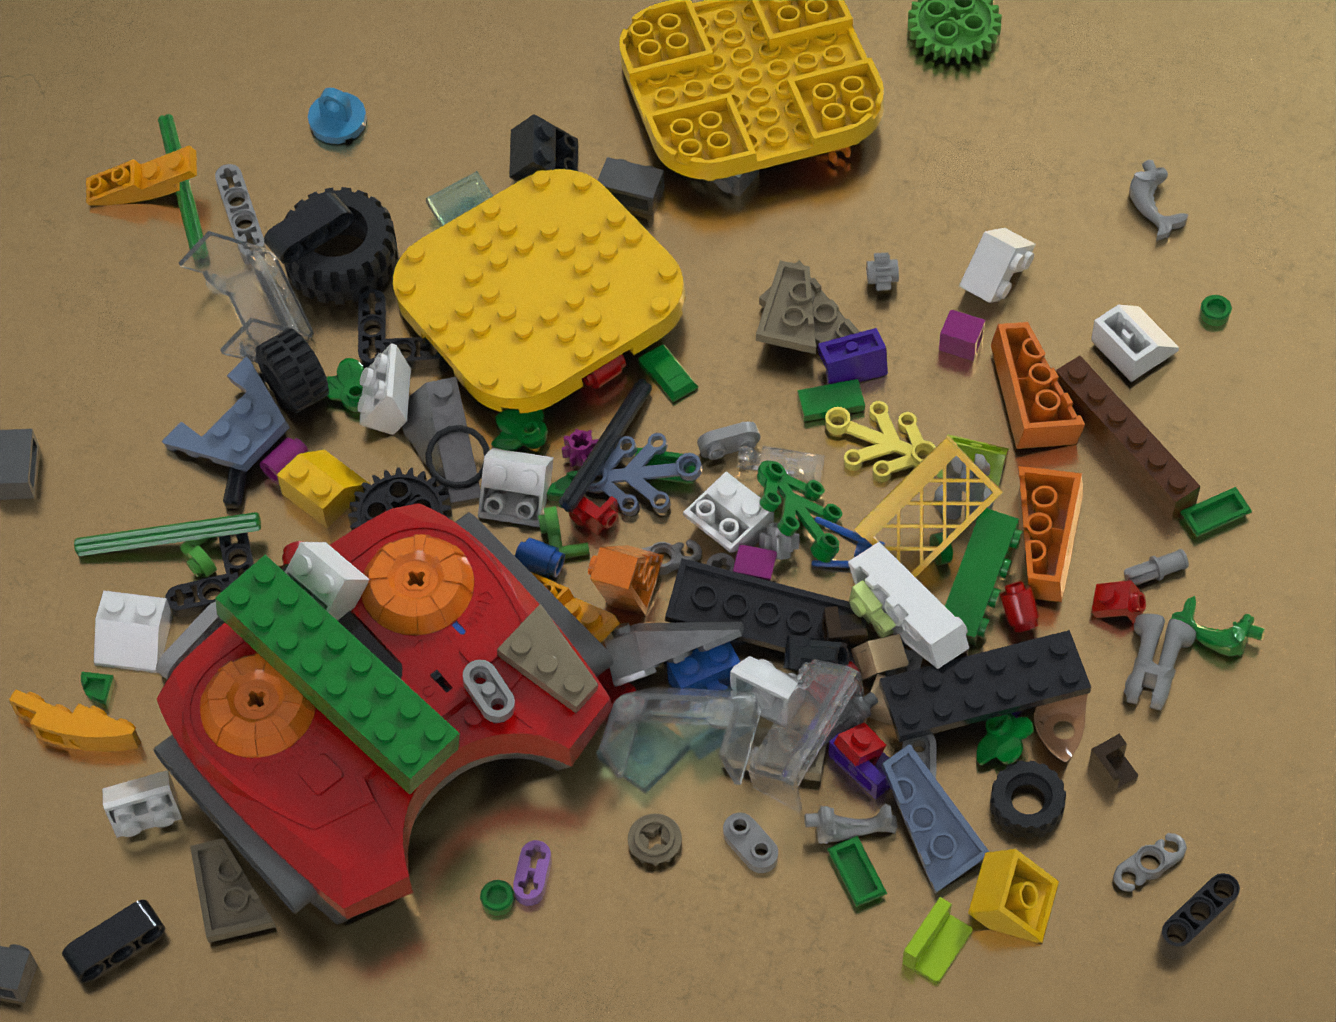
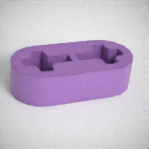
M530 841L523 846L520 852L513 889L516 900L525 906L538 904L545 894L552 857L549 846L542 841ZM535 852H541L542 858L538 859L536 869L532 868L531 857L535 855ZM529 877L533 878L535 889L531 890L530 894H524L523 888L527 887Z

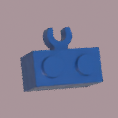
M730 642L704 652H699L696 649L684 661L677 664L667 662L668 681L682 706L706 696L707 706L714 710L716 707L713 697L716 695H722L727 703L731 702V692L728 688L731 685L730 671L735 665L740 663V660Z

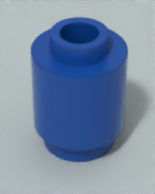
M528 538L526 542H520L515 553V557L530 572L546 578L549 576L556 578L561 572L565 560V554L559 552V548L533 538Z

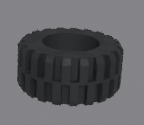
M333 187L326 188L323 193L318 194L316 191L309 194V199L305 201L301 199L294 205L295 211L290 210L284 219L323 195L335 193L354 214V220L349 228L338 235L355 236L364 242L355 251L343 256L329 257L318 254L313 250L297 261L287 265L284 264L293 286L297 290H302L303 295L310 299L317 297L318 302L327 304L329 301H335L336 305L345 304V301L353 300L354 303L359 301L360 295L366 290L377 289L378 286L383 287L389 281V275L394 273L396 260L398 259L394 225L387 208L383 207L381 202L375 197L371 196L368 198V193L360 190L352 192L351 188L341 187V190H334Z

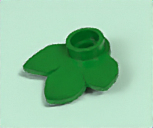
M345 358L337 367V375L327 377L329 395L327 397L331 400L342 401L343 405L353 412H359L358 402L362 396L363 386L360 385V377L364 368L358 360Z
M507 409L498 413L495 420L502 432L492 441V447L515 451L522 446L529 449L541 447L546 442L548 429L543 422L544 413L542 409L529 413H519L516 409Z
M1012 713L988 719L985 726L987 735L979 742L977 747V762L983 765L997 757L1004 764L1014 763L1022 753V739L1033 733L1032 722L1027 717L1016 718Z

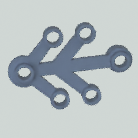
M654 433L649 437L645 447L625 468L614 469L623 457H632L637 452V445L634 439L630 436L621 437L617 447L612 451L598 475L602 476V480L592 483L587 491L590 493L604 492L609 497L613 496L617 499L622 513L626 516H633L640 508L637 498L631 494L626 495L614 484L627 482L650 501L656 512L664 513L671 506L668 495L665 492L656 490L645 480L680 476L683 480L693 481L700 477L703 466L699 457L693 453L681 455L676 463L645 466L655 454H662L668 448L666 437L661 433ZM656 440L663 441L660 447H653V443ZM631 443L632 447L629 450H622L624 444ZM689 466L696 467L695 471L692 473L685 472L686 468ZM658 499H666L662 506L655 505ZM627 502H634V506L631 509L624 508Z

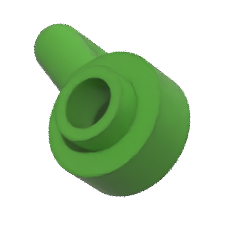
M556 506L544 508V514L538 515L541 534L547 533L549 545L559 548V552L565 554V559L590 555L588 542L562 546Z
M210 538L185 541L181 544L180 549L182 553L189 558L186 564L197 577L202 574L205 578H208L217 571L211 558L200 547Z

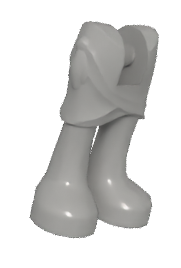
M975 454L974 463L988 476L990 474V464L982 454ZM957 456L947 464V478H966V465ZM970 470V478H978V477ZM947 482V501H962V491L966 492V483ZM970 483V501H984L992 493L984 483ZM943 484L935 491L934 501H943ZM994 501L987 507L988 509L992 510ZM935 505L936 509L943 515V505ZM947 505V518L958 519L961 515L962 505ZM970 506V514H971L978 506Z
M1141 614L1135 618L1134 630L1136 634L1141 636L1138 656L1134 661L1133 671L1125 681L1124 693L1127 702L1137 704L1143 687L1154 689L1152 691L1150 708L1161 710L1169 696L1172 680L1176 673L1174 665L1181 648L1189 647L1193 644L1196 631L1190 625L1180 620H1169L1163 649L1157 665L1152 660L1159 637L1164 628L1165 619L1158 614Z

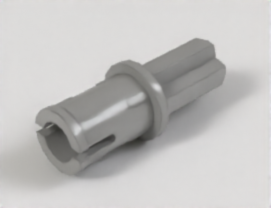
M1178 549V551L1158 558L1151 556L1149 561L1126 568L1123 572L1125 581L1132 580L1135 585L1153 579L1160 581L1164 575L1187 569L1189 562L1183 549Z

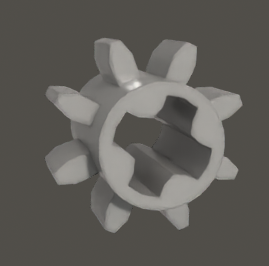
M888 252L874 253V261H866L868 284H875L877 291L891 290V282H899L898 260H890Z
M778 523L768 524L766 533H759V548L776 551V559L791 558L793 549H799V534L794 533L793 536H786L778 530Z

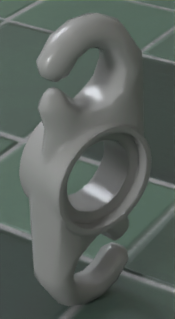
M691 539L687 540L686 545L693 549L694 553L692 556H683L681 554V550L684 547L682 542L674 545L667 542H657L650 547L642 548L655 553L665 552L671 556V560L668 563L661 565L660 575H665L679 569L681 558L697 562L702 554L700 545Z
M1167 833L1165 835L1167 841H1173L1178 845V851L1174 853L1164 849L1165 841L1163 839L1157 840L1154 845L1141 847L1135 854L1116 867L1113 875L1115 884L1123 891L1132 892L1135 890L1134 884L1125 883L1122 880L1124 872L1135 874V883L1138 886L1144 884L1146 880L1159 878L1166 870L1184 857L1187 850L1185 840L1175 833ZM1145 855L1155 856L1159 860L1160 866L1153 870L1146 869L1141 864L1140 859Z

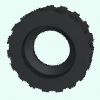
M1031 760L1030 762L1017 761L1016 764H1010L1006 766L1004 771H1000L996 781L994 780L990 798L991 814L994 815L997 825H1000L1006 833L1013 834L1014 837H1025L1026 839L1043 837L1047 832L1051 833L1055 829L1056 824H1059L1062 819L1066 803L1064 783L1062 779H1059L1058 774L1054 770L1052 771L1043 763L1038 764L1036 761ZM1023 785H1031L1038 788L1044 795L1045 803L1043 808L1034 814L1019 812L1014 808L1011 801L1014 790Z

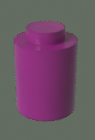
M287 437L260 462V467L272 482L279 485L277 474L298 454L308 452V448L298 438L293 440Z

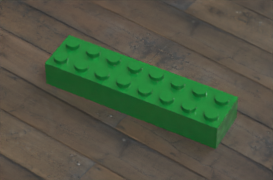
M266 554L215 597L217 615L409 795L459 749L460 733Z

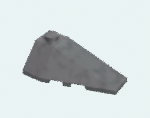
M456 377L427 382L409 396L407 422L402 426L403 432L407 440L412 443L418 452L421 461L426 465L425 452L428 443L438 431L455 425L467 427ZM461 431L450 432L442 436L434 445L432 463L437 473L444 479L462 482L471 479L477 474L468 433ZM479 482L466 488L454 489L444 486L445 495H449L451 506L480 500L481 489Z
M628 622L619 624L605 640L606 649L614 662L610 666L613 683L616 687L655 673V668L664 661L677 664L690 656L695 648H698L699 652H704L741 637L744 631L743 623H638L632 626Z

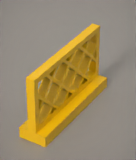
M947 436L854 530L873 546L879 542L874 536L882 528H897V546L884 547L888 551H897V560L900 563L901 551H920V564L911 572L916 578L1003 491ZM955 456L966 465V478H947V464ZM943 469V478H934ZM970 470H971L978 478H970ZM929 482H943V501H924V487ZM947 482L966 483V501H947ZM970 483H984L992 493L984 501H970ZM920 492V501H911ZM906 505H920V523H901V509ZM924 505H943V524L924 523ZM947 505H966V519L961 524H947ZM970 506H978V507L970 514ZM897 514V523H888ZM901 528H920V546H901ZM924 528H943V541L938 546H924ZM947 528H956L947 537ZM924 551H932V552L924 559Z

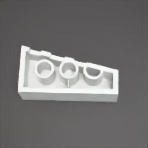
M880 542L848 561L855 585L863 580L883 605L882 610L884 613L889 615L896 626L892 628L893 634H900L901 640L937 669L969 649L966 638L968 630L964 622L959 617H955Z

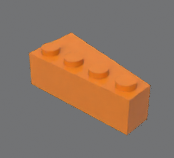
M1029 323L998 324L991 342V349L1016 449L1077 444L1085 423L1080 415L1077 416L1072 407L1073 401L1068 392L1064 393L1058 382L1059 376L1054 367L1050 368L1045 359L1046 353Z
M1018 466L1028 585L1032 587L1035 599L1062 602L1083 498L1082 473Z
M629 545L600 547L598 555H593L590 560L588 574L591 575V581L609 606L646 616L664 555Z

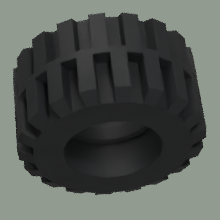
M288 328L256 346L257 362L267 384L279 402L290 412L297 414L329 395L327 377L317 356L306 340L295 330Z

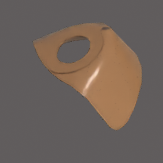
M1088 694L1038 706L1035 709L1034 723L1040 738L1053 755L1064 762L1069 761L1082 739ZM1059 721L1070 722L1075 729L1073 736L1069 739L1058 738L1053 731L1054 725Z

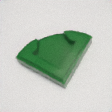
M578 471L568 472L566 476L553 482L547 491V500L559 501Z
M82 672L81 684L87 698L96 706L108 709L115 684L114 675Z

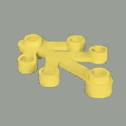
M883 401L873 402L869 410L871 420L878 423L881 432L850 421L849 412L842 407H833L825 415V427L833 435L847 433L875 444L859 450H848L844 454V466L848 470L856 471L862 467L863 462L894 452L903 455V457L889 462L880 460L873 465V477L879 482L888 481L892 473L911 467L915 468L923 460L919 457L927 456L936 447L932 442L923 440L917 427V417L911 412H904L898 418V428L901 432L908 435L911 444L901 441L888 415V406ZM880 409L884 412L882 414H876L874 411ZM909 420L912 422V424L905 425L902 422ZM840 422L842 425H834L833 423ZM854 457L857 458L858 461L850 462L848 459ZM879 469H885V470H887V472L884 473V474H881V473L877 472V470H879Z

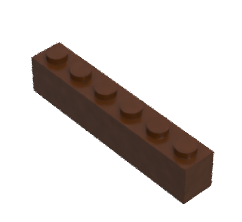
M1080 355L1055 370L1059 376L1058 382L1064 393L1068 392L1073 401L1072 407L1077 416L1080 415L1087 430L1170 521L1181 516L1180 511L1197 503L1201 486Z

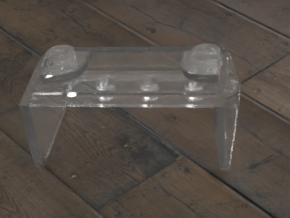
M208 231L178 262L182 268L203 273L207 287L215 294L229 296L243 326L220 349L222 354L240 359L248 357L251 362L258 363L256 346L288 328H292L299 333L306 342L313 336V329L278 259L268 249Z
M814 659L810 664L805 662L797 676L798 684L760 747L755 746L747 758L746 764L750 766L749 775L753 788L797 812H800L803 807L798 789L799 784L848 701L855 697L854 694L864 697L861 672L846 665Z
M650 687L626 693L617 698L612 706L599 749L616 778H623L640 722L710 725L715 729L725 730L719 757L734 784L741 785L760 719L761 706L756 696L747 691Z

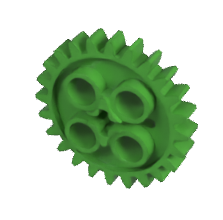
M918 0V2H912L911 10L908 12L907 29L910 31V39L916 40L915 47L920 48L924 46V55L934 52V60H937L940 56H945V63H948L951 57H955L956 62L959 64L961 57H966L971 62L972 54L981 58L983 57V49L991 51L992 43L997 44L998 35L1001 33L1002 14H998L999 6L993 5V0Z

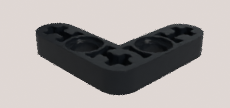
M377 289L366 290L360 295L358 301V355L363 368H368L375 361L378 353H382L391 343L397 345L399 350L408 349L411 351L410 356L405 358L411 369L436 368L445 364L446 360L438 351L436 355H430L431 349L435 348L426 337L423 339L421 337L387 339V303L385 295ZM373 301L377 302L375 304L376 314L370 313L369 306ZM370 325H378L381 328L377 334L370 335L365 333V329ZM370 345H375V358L370 359ZM416 349H420V350H421V351H420L421 357H417V351H416Z
M248 532L236 534L238 541L236 544H232L230 535L219 536L226 574L176 585L167 591L165 598H167L173 616L181 618L201 614L211 603L215 602V599L208 600L204 598V594L208 589L218 588L222 592L254 564ZM236 554L247 556L246 561L241 565H232L230 563V559ZM193 593H197L200 602H195ZM184 597V604L178 606V598Z

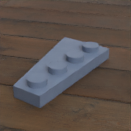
M909 744L883 762L882 768L934 894H937L983 861L985 853L990 851Z

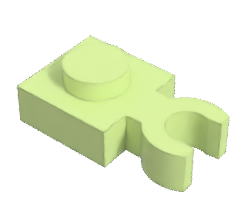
M863 580L854 585L849 597V604L853 612L858 617H863L868 624L872 623L880 638L891 635L894 632L892 628L896 625L891 617L882 610L883 605Z

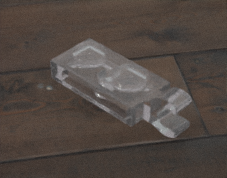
M740 446L737 468L758 470L763 461H776L785 468L787 475L806 484L810 480H816L821 483L825 455L763 446L762 453H758L753 448Z

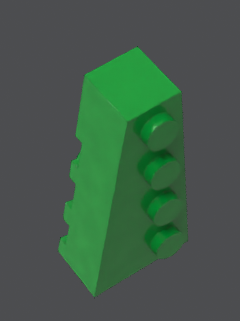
M988 508L977 518L945 607L955 617H959L964 622L968 630L966 634L967 641L975 646L979 637L985 638L990 624V619H987L991 607L996 608L1001 594L1000 584L1002 579H1006L1012 565V560L1010 559L1014 550L1018 549L1023 535V531L1019 530L1018 518Z

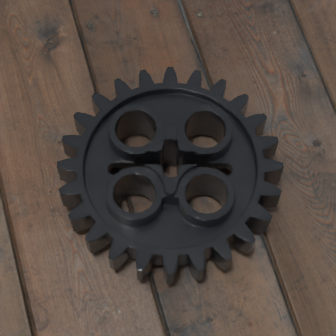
M397 467L395 475L392 476L387 469L384 470V478L382 479L372 475L374 482L372 485L363 482L364 493L355 491L356 502H350L352 513L348 514L351 531L373 519L374 516L380 515L392 508L418 503L441 513L447 518L453 516L449 495H445L443 485L437 486L435 477L427 480L425 471H422L416 477L414 476L413 468H410L405 475L402 474L400 467ZM399 494H405L403 497H395Z

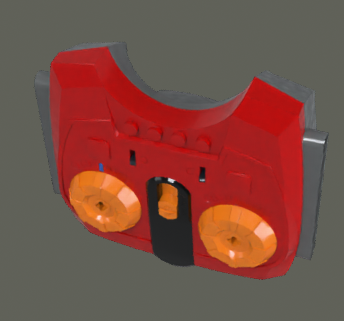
M420 503L392 508L360 525L329 545L370 579L355 608L348 611L338 622L460 733L459 749L410 795L226 623L207 637L173 670L156 698L171 735L153 748L155 755L295 914L311 902L338 925L361 913L412 894L413 890L408 870L410 834L419 814L436 793L470 768L499 759L515 758L537 761L550 766L556 771L572 767L611 711V699L597 679L601 673L613 665L614 662L610 653L470 512L454 522L441 513ZM289 564L279 567L285 572ZM539 604L543 606L598 683V690L577 713L570 710L497 655V649ZM474 660H486L496 668L512 692L515 700L514 713L508 720L494 723L482 715L463 685V670L467 664ZM478 678L474 682L477 684H483L486 682V680L483 678ZM501 704L492 706L494 710H501L503 708Z

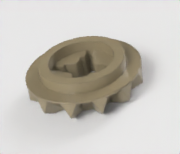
M656 813L647 814L632 824L628 832V845L631 854L635 855L641 863L647 862L657 866L665 861L670 862L671 858L676 853H679L682 835L679 826L670 817ZM661 830L660 838L663 844L656 843L654 847L649 849V839L646 837L654 838Z

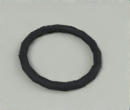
M463 425L448 426L438 431L429 441L425 452L426 466L431 476L435 477L440 484L454 489L466 488L479 482L482 478L483 464L480 471L467 481L453 482L446 480L437 473L432 463V452L437 441L450 432L461 431L471 434L479 441L483 448L484 456L490 451L486 440L480 433L473 428Z

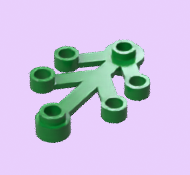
M768 460L763 461L758 467L757 474L758 482L764 487L763 496L759 500L761 507L768 512H774L782 502L781 497L777 494L778 490L784 498L781 520L777 524L778 530L786 536H793L800 526L799 521L795 518L796 514L815 540L810 547L813 556L821 562H831L839 552V541L834 535L824 533L810 514L837 524L843 515L841 509L834 504H827L824 508L814 503L825 492L820 482L810 480L806 484L787 475L785 468L780 463ZM793 490L804 494L807 499L795 494Z

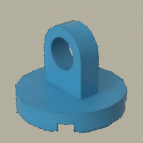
M325 88L320 98L316 99L309 108L308 121L310 129L317 139L326 143L341 144L345 143L346 139L351 137L354 139L361 134L365 128L367 116L364 104L358 97L335 88Z

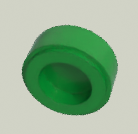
M1221 295L1207 296L1201 303L1200 317L1209 325H1223L1230 319L1231 303Z
M943 532L931 534L930 546H938L943 541ZM950 543L934 559L937 565L951 563L953 559L952 544Z
M492 880L482 888L480 900L483 909L488 914L501 916L513 908L515 895L512 886L506 881Z

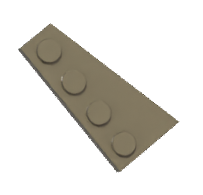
M800 260L795 263L803 265V263ZM811 278L816 346L818 347V343L859 333L860 331L850 319H846L839 311V306L834 300L829 299L821 290L819 282L815 278ZM771 287L759 297V305L765 308Z

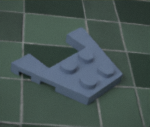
M245 357L227 375L230 382L245 392V394L203 436H200L183 422H180L162 440L167 449L171 451H176V449L184 451L187 455L196 458L199 456L209 458L214 463L247 472L290 428L248 357Z

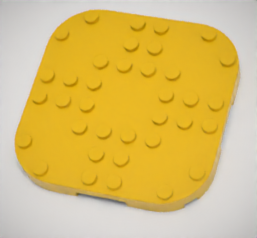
M669 0L649 6L635 14L631 18L632 24L627 29H623L620 35L621 66L653 148L659 159L668 168L690 178L714 181L857 145L877 128L883 116L884 87L882 79L872 58H867L853 28V18L844 0H704L692 3L691 0Z
M566 169L537 171L409 246L396 264L393 274V289L399 310L405 320L422 339L424 337L427 338L453 368L455 377L478 402L502 412L503 408L519 409V413L534 412L547 408L583 387L582 378L628 350L635 355L668 334L680 320L683 314L684 300H686L681 269L669 252L603 184L586 173Z

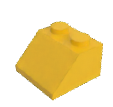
M325 449L298 454L277 474L282 494L327 529L350 507V502L356 501L355 491L364 493L362 483L370 484Z
M1017 849L986 852L968 914L990 930L1041 943L1043 942L1059 881Z

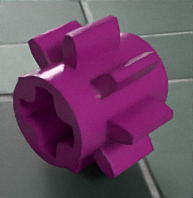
M575 429V432L570 436H564L565 446L561 448L562 457H570L571 467L575 465L581 467L599 440H592V430L586 432Z

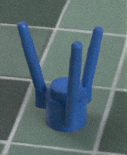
M815 517L816 523L858 542L854 557L872 546L858 533L823 518ZM879 541L883 546H885V542ZM813 560L811 563L815 567L850 568L848 561L832 560L825 563Z

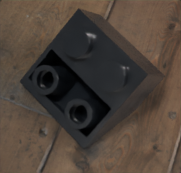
M535 114L511 129L509 177L518 182L541 170L566 169L578 171V138Z

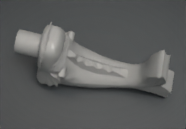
M1147 160L1142 164L1145 172L1141 171L1134 174L1129 194L1137 209L1157 226L1156 241L1169 238L1172 229L1184 227L1189 215L1180 213L1163 216L1158 213L1153 195L1157 186L1167 179L1168 172L1164 167L1156 168L1153 160Z
M887 804L881 807L876 816L867 819L838 816L834 814V808L822 807V805L818 813L804 815L805 827H817V838L820 844L849 840L853 837H860L873 832H890L895 834L896 828H898L896 816L892 815L891 805L888 806Z

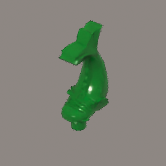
M1195 596L1188 597L1183 611L1173 613L1171 618L1190 625L1196 631L1195 638L1200 643L1226 656L1238 655L1240 657L1245 651L1249 638L1262 641L1266 630L1265 628L1255 626V619L1250 614L1243 615L1238 623L1234 621L1233 626L1228 629L1220 630L1200 626L1194 620L1196 613Z

